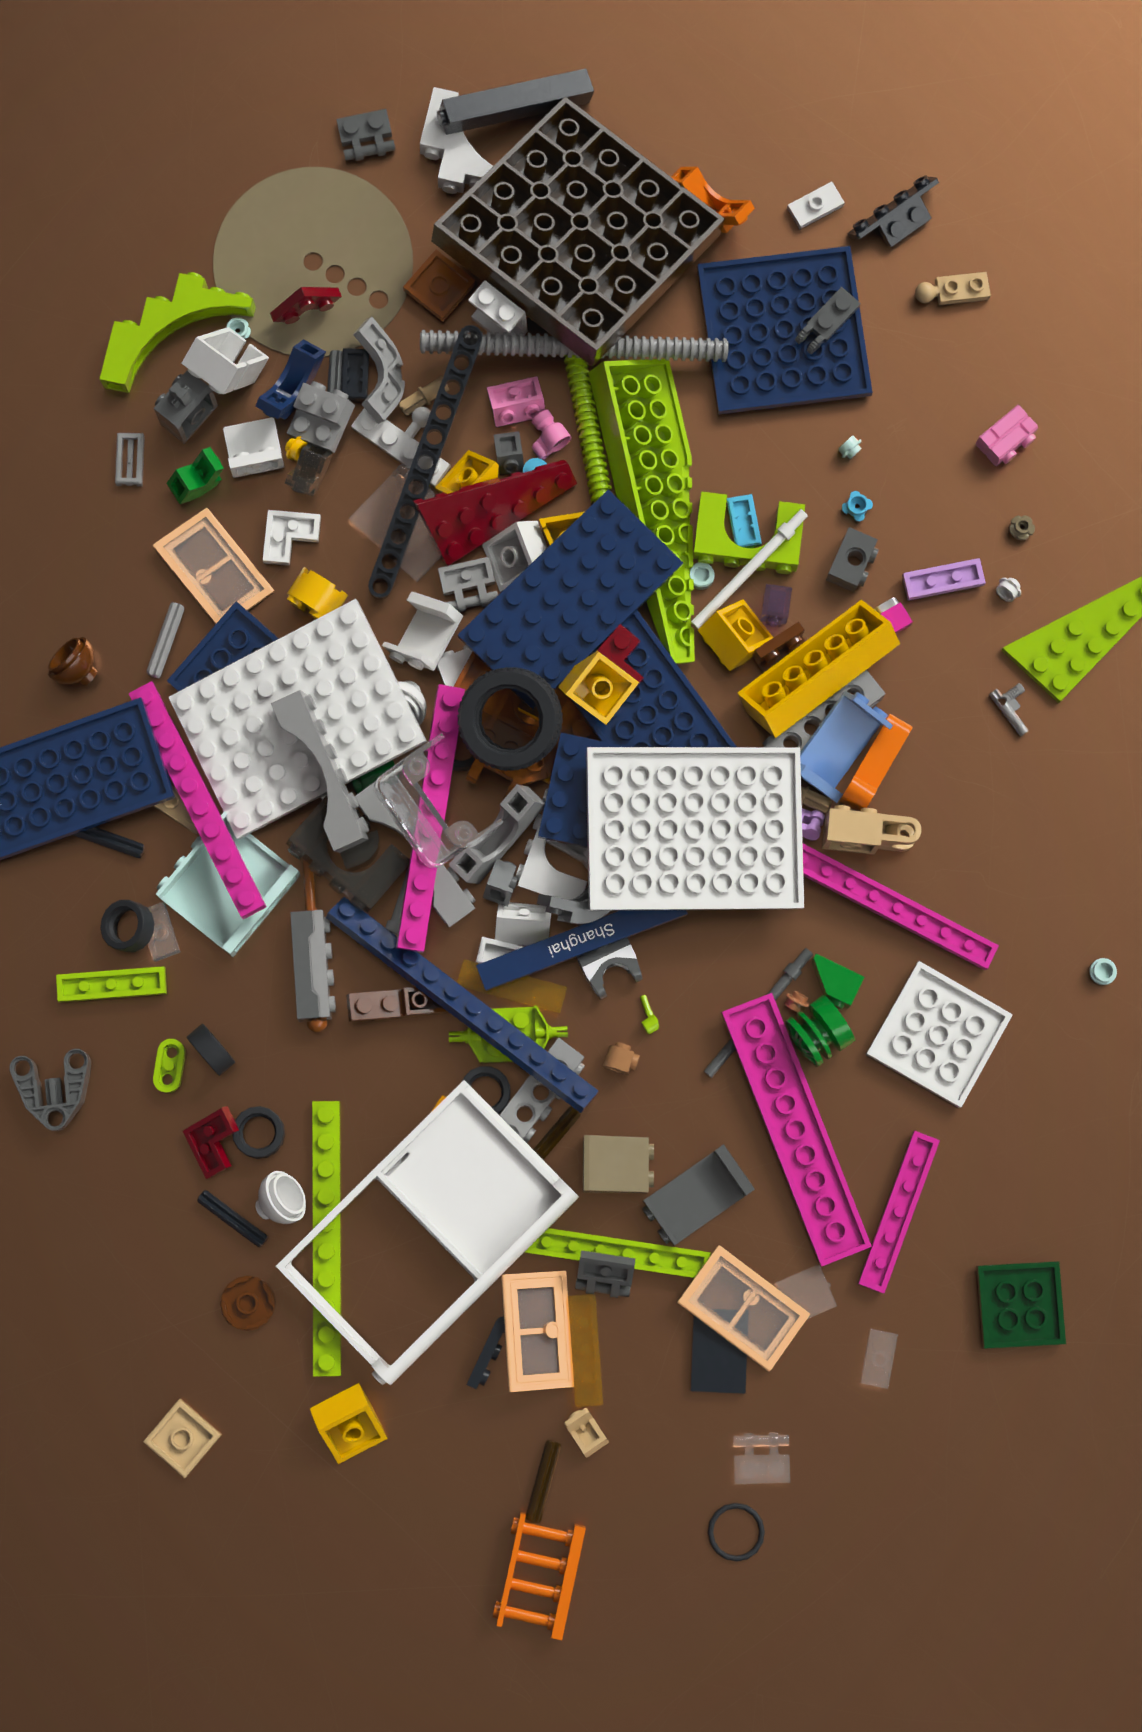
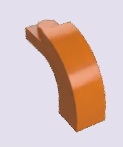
M680 167L671 176V178L725 218L721 230L722 233H727L734 225L743 224L748 219L747 216L755 209L751 200H729L717 194L708 185L698 167Z

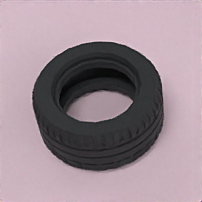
M499 668L478 677L465 691L458 709V730L467 750L469 749L470 753L479 762L498 770H519L539 762L554 748L561 733L563 713L557 694L544 678L522 668ZM505 688L517 689L527 694L536 704L539 713V727L534 738L525 746L517 749L503 748L493 743L486 735L482 725V710L487 700L495 692Z

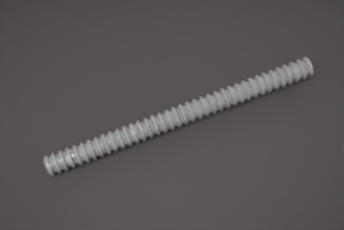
M422 330L420 332V351L422 354H425V351H429L430 354H433V351H437L438 354H441V352L450 354V352H453L459 333L458 331L450 333L448 330L446 333H442L441 330H438V333H434L433 330H430V333H425V330ZM482 332V345L478 355H482V353H486V355L495 353V356H498L499 353H503V356H506L507 353H511V356L527 354L528 357H531V354H535L536 357H539V354H543L544 357H547V354L552 357L560 355L561 358L564 355H568V358L576 355L555 337L548 336L547 333H544V336H540V333L532 336L531 333H528V335H523V333L515 335V332H512L511 335H507V332H503V335H499V332H495V334H491V332L483 334ZM473 333L466 334L463 337V341L467 345H474L477 343L478 337ZM625 336V338H620L604 356H608L609 359L616 356L617 359L633 357V360H636L637 357H641V360H645V357H649V360H653V357H656L657 360L673 358L674 361H677L678 358H681L682 361H685L686 358H689L690 361L705 359L706 362H709L710 359H713L714 362H717L718 359H721L722 362H726L728 358V341L726 338H723L722 341H719L718 338L711 341L710 338L694 340V337H691L690 340H686V337H682V340L674 337L673 340L670 337L662 339L660 336L657 339H654L653 336H650L649 339H646L645 336H642L641 339H638L637 336H633V338Z

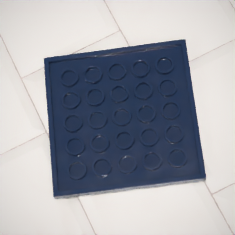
M850 246L697 265L707 338H710L711 341H714L715 338H718L719 341L726 338L728 341V358L726 362H722L721 359L714 362L713 359H710L718 414L872 396L873 391L860 307L813 354L807 351L810 343L818 337L813 332L800 344L795 341V338L807 325L808 321L841 287L858 300Z

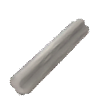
M172 602L169 606L146 670L147 674L151 677H161L184 612V607L181 604Z

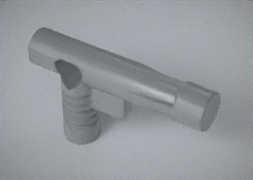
M1018 683L1003 695L996 689L989 696L1021 737L1029 730L1015 713L1020 708V704L1015 698L1025 692L1024 687ZM998 699H1005V705H1001Z

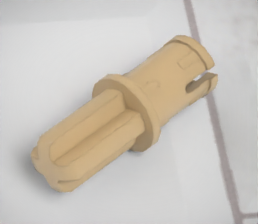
M440 376L423 388L421 386L418 387L417 392L400 401L399 406L405 415H409L418 407H422L425 404L429 406L431 404L430 401L437 396L443 377ZM448 385L445 386L446 392L449 391Z
M801 786V805L804 804L815 810L827 813L832 800L811 791L809 786L807 788Z

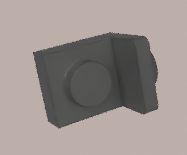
M519 431L495 434L494 443L497 464L499 465V475L523 472L524 461Z

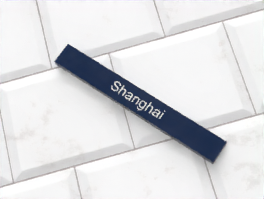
M620 910L596 921L583 924L476 966L484 988L488 991L688 914L686 910Z

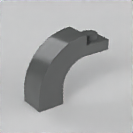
M588 886L580 896L574 899L567 900L539 894L537 905L546 907L545 912L557 914L558 921L575 924L596 921L611 911H589Z

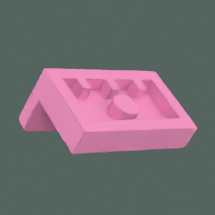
M537 376L487 387L496 427L531 420L538 413L545 410L544 398Z

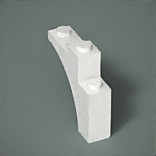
M434 87L420 140V154L432 160L442 159L438 174V188H442L443 191L450 194L463 193L465 184H469L470 187L474 186L493 165L474 150L463 131L446 135L444 127L438 123L437 111L440 108L442 99L459 96V93Z

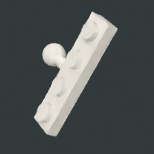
M426 407L416 408L412 413V423L403 432L386 419L378 424L364 408L351 427L410 469L419 442L413 438L421 427L426 426L431 411ZM427 456L421 457L418 461V466L424 470L431 468L433 465L432 459ZM442 458L439 460L431 482L434 487L437 486L451 467Z

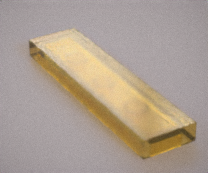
M463 960L457 981L462 987L533 1007L537 1005L538 1008L560 1014L567 987L525 976L486 991L476 966L480 963Z
M595 1294L568 1296L576 1407L603 1405Z

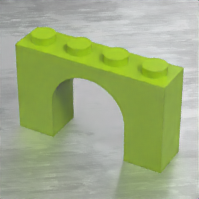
M701 491L693 559L708 564L721 562L725 566L732 568L739 567V565L746 566L765 545L758 548H744L735 544L728 537L724 527L727 495ZM779 501L773 537L778 533L777 529L784 522L788 523L800 509L805 512V504ZM803 522L794 530L795 534L788 541L785 540L756 571H764L765 568L776 569V572L781 574H790L791 571L796 572L799 564Z

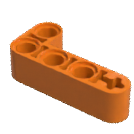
M891 714L888 716L887 721L893 725L892 728L888 729L884 726L881 728L839 800L855 811L867 808L913 728Z

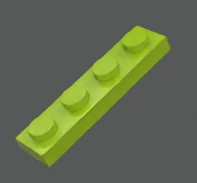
M164 966L56 975L57 1000L59 1003L167 994L166 968Z

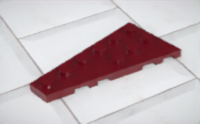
M563 459L535 467L532 471L512 473L510 477L490 479L461 487L459 491L448 494L443 492L435 494L433 498L426 500L421 498L413 500L442 561L449 566L515 522H518L575 486L577 481L568 462Z

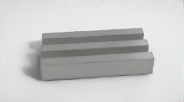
M117 433L116 486H122V484L127 486H143L145 439L143 433ZM124 439H128L127 478H122ZM134 439H138L136 478H133Z

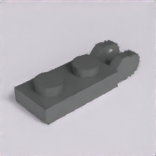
M841 287L808 321L807 325L795 338V341L800 344L813 332L818 337L810 343L807 349L810 354H813L856 312L861 303Z

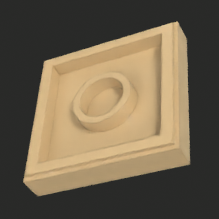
M179 1399L143 1442L182 1477L186 1478L222 1434L182 1399Z

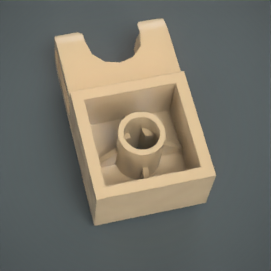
M835 805L834 809L830 808L825 816L822 849L875 854L878 849L907 851L919 839L922 832L921 825L917 819L912 817L877 813V810L873 808H861V811H852L849 806ZM900 832H905L908 837L902 836Z

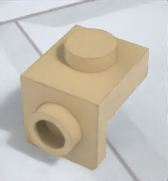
M587 1408L575 1411L564 1422V1425L586 1458L609 1443Z

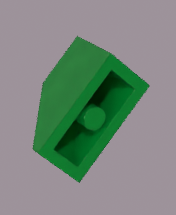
M815 954L811 963L823 995L837 1009L842 1010L843 1007L848 1009L854 1001L864 976L819 954Z

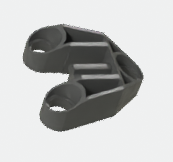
M72 1049L66 1053L64 1057L66 1103H63L61 1078H49L44 1080L47 1106L43 1104L42 1084L39 1080L36 1063L26 1056H18L11 1061L9 1070L25 1108L49 1130L60 1131L67 1127L85 1103L91 1071L89 1055L81 1049ZM74 1054H81L84 1057V1064L79 1069H73L70 1066V1058ZM20 1061H27L30 1065V1071L25 1076H19L16 1073V1065ZM54 1111H59L63 1116L62 1123L56 1127L51 1126L48 1122V1116Z

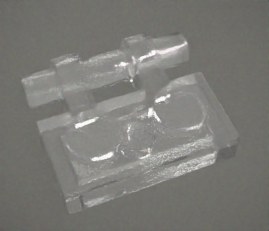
M769 1432V1435L753 1436V1433H744V1436H733L734 1447H744L745 1455H734L735 1484L790 1483L789 1454H778V1446H789V1435H778L777 1432ZM769 1446V1454L754 1455V1447Z

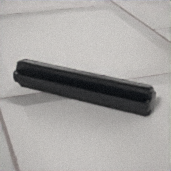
M97 827L73 834L74 836L136 858H141L145 850V846L142 843Z
M204 1190L197 1199L199 1204L254 1245L262 1247L267 1241L268 1236L209 1191Z

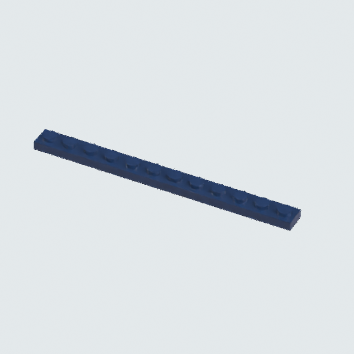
M345 896L327 913L326 919L579 1113H582L599 1092L596 1088L418 952L396 948L397 936Z

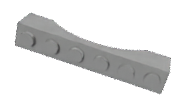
M299 690L271 703L281 728L294 734L304 742L315 755L322 768L328 794L327 814L323 827L333 851L341 853L369 840L366 835L369 832L367 823L363 817L359 818L355 809L359 807L358 802L352 792L348 793L345 783L348 782L346 774L342 768L338 769L334 760L338 758L337 753L331 743L327 744L324 737L327 734L325 725L321 719L317 720L313 711L317 707L310 694L306 695V693Z
M379 778L355 796L359 808L369 821L383 824L397 831L412 844L415 825L409 819L412 813L403 802L398 804L393 797L396 792L387 780L383 783ZM439 852L432 907L449 928L475 909L472 903L476 900L467 888L464 890L460 888L457 884V881L460 880L458 875L451 867L446 869L440 861L444 857Z

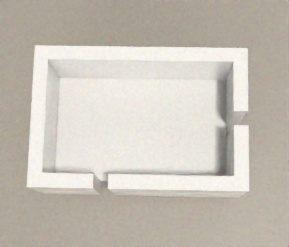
M227 327L196 337L181 364L188 368V372L191 375L206 381L211 390L219 394H226L255 383L269 357L252 344H249L236 365L234 362L245 345L246 340Z

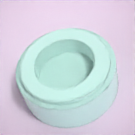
M695 563L690 568V578L693 579L694 588L704 590L712 585L715 577L713 568L708 563Z

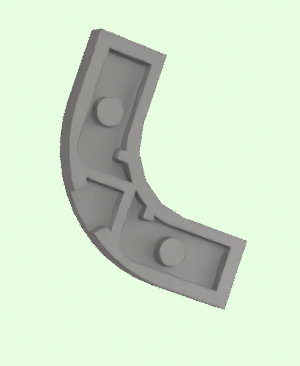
M371 316L363 322L353 335L370 354L376 364L378 382L374 390L362 403V406L379 424L385 421L400 402L404 393L405 381L402 380L400 367L403 366L396 346Z

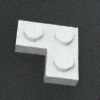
M268 510L263 563L290 565L292 540L319 542L321 515Z

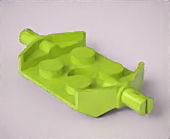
M537 1005L534 1007L492 1009L543 1049L546 1048L548 1041L552 1040V1038L568 1037V1032H562L568 1031V1027L549 1026ZM469 1027L465 1031H449V1043H468L480 1063L513 1062Z

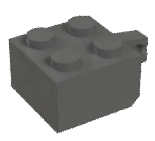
M187 370L184 374H179L175 378L167 394L163 393L158 397L154 410L160 425L185 444L216 409L218 404L213 390L201 379L191 375Z

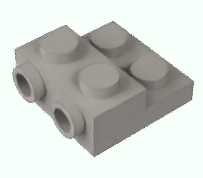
M312 381L311 385L303 383L293 405L297 410L287 434L294 438L301 436L300 439L335 453L355 405L348 400L349 395L342 391L334 389L333 393L325 391L326 386L318 382Z

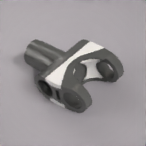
M628 938L576 957L587 982L600 1000L607 997L603 987V974L610 967H622L628 974L632 975L636 983L643 980L636 954Z

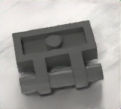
M386 109L336 119L342 147L353 145L352 149L343 150L345 160L356 159V161L364 160L363 157L375 154L383 156L386 155V152L396 150L394 140L383 141V138L392 137ZM375 140L376 143L366 146H361L360 144L363 142Z
M581 1250L575 1289L585 1290L586 1294L594 1295V1292L610 1294V1297L618 1298V1296L629 1297L635 1258Z

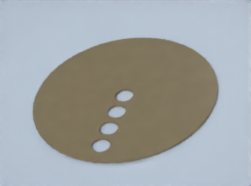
M302 167L283 171L262 180L246 191L235 202L223 220L217 234L213 254V273L217 288H221L226 293L231 294L236 292L246 293L253 298L256 306L254 317L230 315L232 319L242 318L248 322V327L251 329L249 337L271 350L290 355L293 346L304 339L326 351L324 357H328L332 350L343 351V348L355 349L362 346L353 334L371 316L383 330L394 319L407 296V293L403 291V286L412 277L413 250L407 227L393 203L375 186L354 174L326 167ZM316 253L322 257L323 263L318 270L312 271L304 266V258L308 254ZM339 266L344 270L345 275L341 282L331 283L326 279L325 274L329 267ZM359 278L366 283V291L362 295L354 296L349 293L347 286L352 279ZM300 287L339 288L342 297L334 303L333 308L324 312L319 310L305 311L299 316L300 319L292 324L273 322L270 312ZM376 291L384 292L388 296L387 305L381 309L372 307L369 302L372 293Z

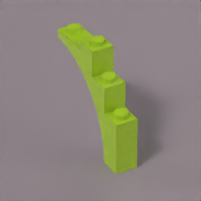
M188 272L187 274L179 273L172 302L162 296L146 298L140 326L130 320H123V322L114 321L100 376L103 387L129 393L135 376L144 360L161 341L176 330L206 318L226 315L254 317L256 306L253 298L242 292L231 294L217 287L208 289L205 278L200 274Z

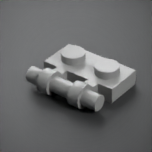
M489 557L438 568L444 596L454 594L456 599L446 603L451 604L459 613L466 611V608L481 605V607H486L498 596L497 591L487 593L485 587L495 584ZM477 588L479 595L463 597L462 591Z

